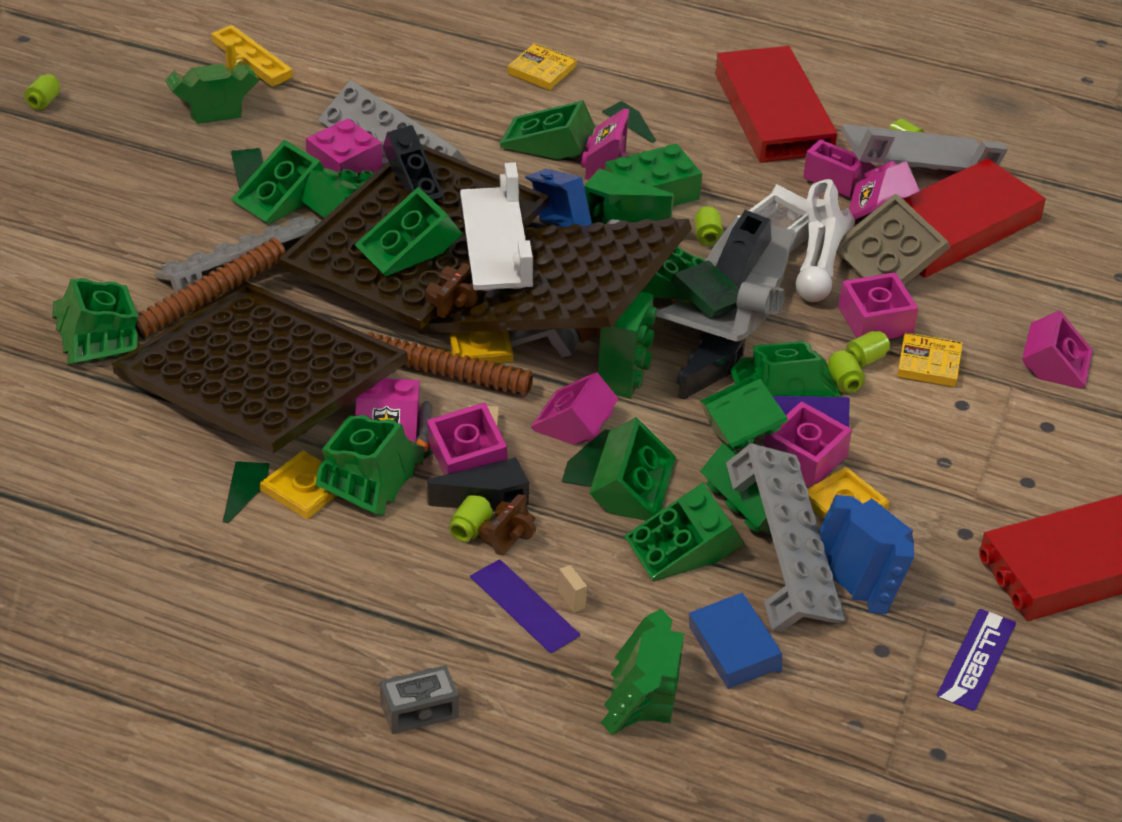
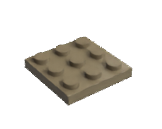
M895 193L843 236L836 253L861 278L896 272L903 285H906L947 251L950 245L940 233Z

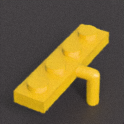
M229 25L211 33L212 42L225 51L226 66L230 69H233L241 61L272 87L293 78L292 68L235 26Z

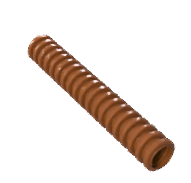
M272 237L269 239V243L265 241L261 244V247H254V251L249 250L246 255L241 254L239 260L234 258L231 264L225 263L224 268L218 267L216 272H209V276H202L201 281L195 280L193 285H186V289H179L178 294L172 293L170 298H163L162 303L160 301L156 302L155 307L149 306L147 311H140L135 325L138 335L143 339H147L149 333L154 335L157 332L156 329H164V325H171L172 320L178 321L180 316H187L188 311L190 313L194 312L195 307H203V303H210L211 298L213 300L217 299L218 294L224 295L226 290L231 291L234 286H240L241 281L247 282L249 277H256V273L261 274L264 269H270L271 264L277 265L279 258L286 253L282 243Z
M372 332L367 334L406 351L409 362L405 365L408 369L415 367V370L421 371L423 369L425 373L432 371L433 375L441 373L442 377L450 375L451 379L458 377L459 381L462 382L467 379L468 383L473 384L475 381L479 386L483 384L487 388L494 386L495 390H500V388H503L504 392L512 390V394L521 392V396L524 397L529 394L532 387L533 374L531 370L524 372L523 368L515 370L514 366L506 368L505 364L497 366L496 362L492 361L489 364L487 360L479 361L477 357L471 359L468 355L462 357L460 353L453 355L451 351L444 353L443 349L436 351L434 347L427 349L426 345L418 347L417 343L410 345L408 341L401 343L400 339L397 338L392 340L389 336L383 338L380 334L376 336Z

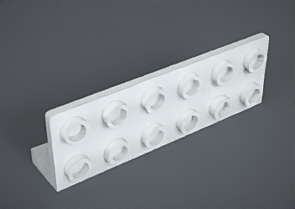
M516 162L504 163L505 174H500V187L462 189L460 191L474 290L491 291L503 288L521 289L523 287H533V256L530 240H525L519 206Z

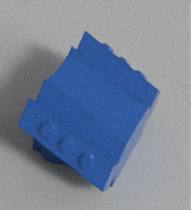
M835 495L819 529L820 540L825 547V554L833 574V580L849 591L852 595V600L868 601V613L887 614L914 559L913 530L874 499H870L862 504L854 496Z

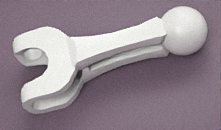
M831 179L814 183L810 187L806 201L810 219L808 224L809 240L805 260L800 268L801 272L796 279V290L800 297L809 302L822 301L831 292V277L833 276V265L837 248L843 236L854 228L855 219L848 208L840 210L838 190ZM825 191L824 199H819L821 193Z

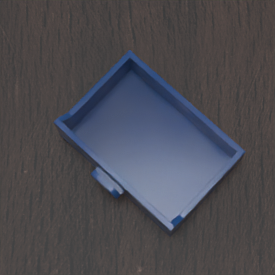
M544 169L525 176L527 180L532 182L533 190L549 196V206L539 214L540 222L559 227H568L573 224H579L580 226L592 225L582 177L550 169Z
M743 592L689 613V628L727 689L773 671L777 673L782 672V652Z

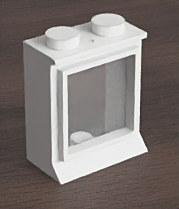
M776 184L769 196L748 210L771 219V225L795 230L790 252L809 238L808 224L810 219L807 211V199Z

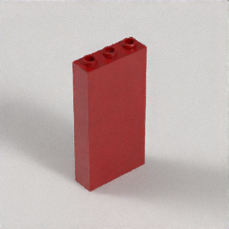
M790 45L717 53L715 75L759 163L806 158L807 151L820 139L836 146L838 133Z
M989 158L903 198L950 245L947 251L919 274L927 278L1040 221L1046 198Z
M1122 494L984 532L981 547L979 548V557L982 563L988 566L995 576L997 584L1003 587L1011 598L1013 606L1022 613L1027 622L1122 594Z

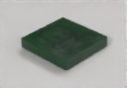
M709 260L675 273L670 280L676 288L710 319L738 308L737 297L740 288Z

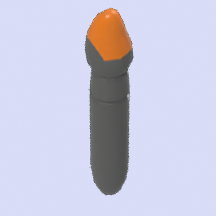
M425 401L421 405L418 437L416 439V443L426 447L425 452L430 446L427 420L432 418V405L429 401Z

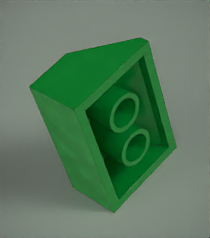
M635 417L609 431L589 494L609 514L646 521L661 511L676 456Z
M722 443L700 470L708 479L706 485L716 494H723L727 498L725 504L735 513H742L746 517L744 523L756 533L762 530L771 534L757 482L743 492L733 490L726 462L740 451Z

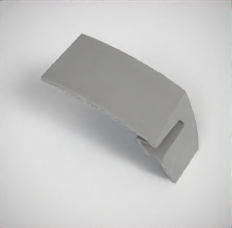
M738 217L725 230L705 261L709 260L716 266L730 232L739 219ZM771 225L772 240L745 282L741 284L737 297L738 308L710 319L690 300L678 299L668 307L657 310L656 316L733 341L745 339L765 321L769 314H779L782 308L785 290L780 288V284L788 261L795 230Z

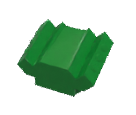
M241 61L233 69H230L225 64L194 67L184 76L174 70L165 79L171 92L185 100L190 106V117L196 124L241 118L243 97L260 81L254 71Z
M85 278L70 279L63 298L53 301L52 318L57 317L56 330L60 332L63 342V353L68 352L67 365L79 362L88 363L94 359L103 360L109 356L118 357L137 348L138 333L135 325L138 315L127 285H121L112 281L105 283L94 282Z
M804 341L754 345L753 357L741 358L730 370L735 383L752 375L759 377L772 396L841 397L828 369L826 360L816 351H812V346Z
M365 415L349 416L322 449L325 460L318 467L315 485L331 492V494L337 497L344 498L349 503L358 505L364 510L384 515L387 501L395 502V497L406 480L413 478L415 463L423 465L426 447L409 440L405 435L403 425L396 423L394 420H374Z
M662 608L645 616L615 656L619 663L611 672V675L614 677L611 696L604 704L609 712L600 722L611 735L638 721L671 723L680 675L684 633L671 631L673 620Z

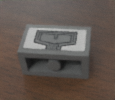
M447 665L428 668L403 676H394L380 681V704L392 734L459 718V695Z

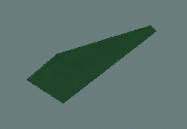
M620 101L602 111L612 117L622 109H629L628 128L650 142H656L640 112L625 102Z
M260 148L231 151L239 189L263 164Z
M603 430L567 461L562 482L592 486L610 430Z
M235 462L223 518L224 523H229L260 491V482L267 478L270 463Z

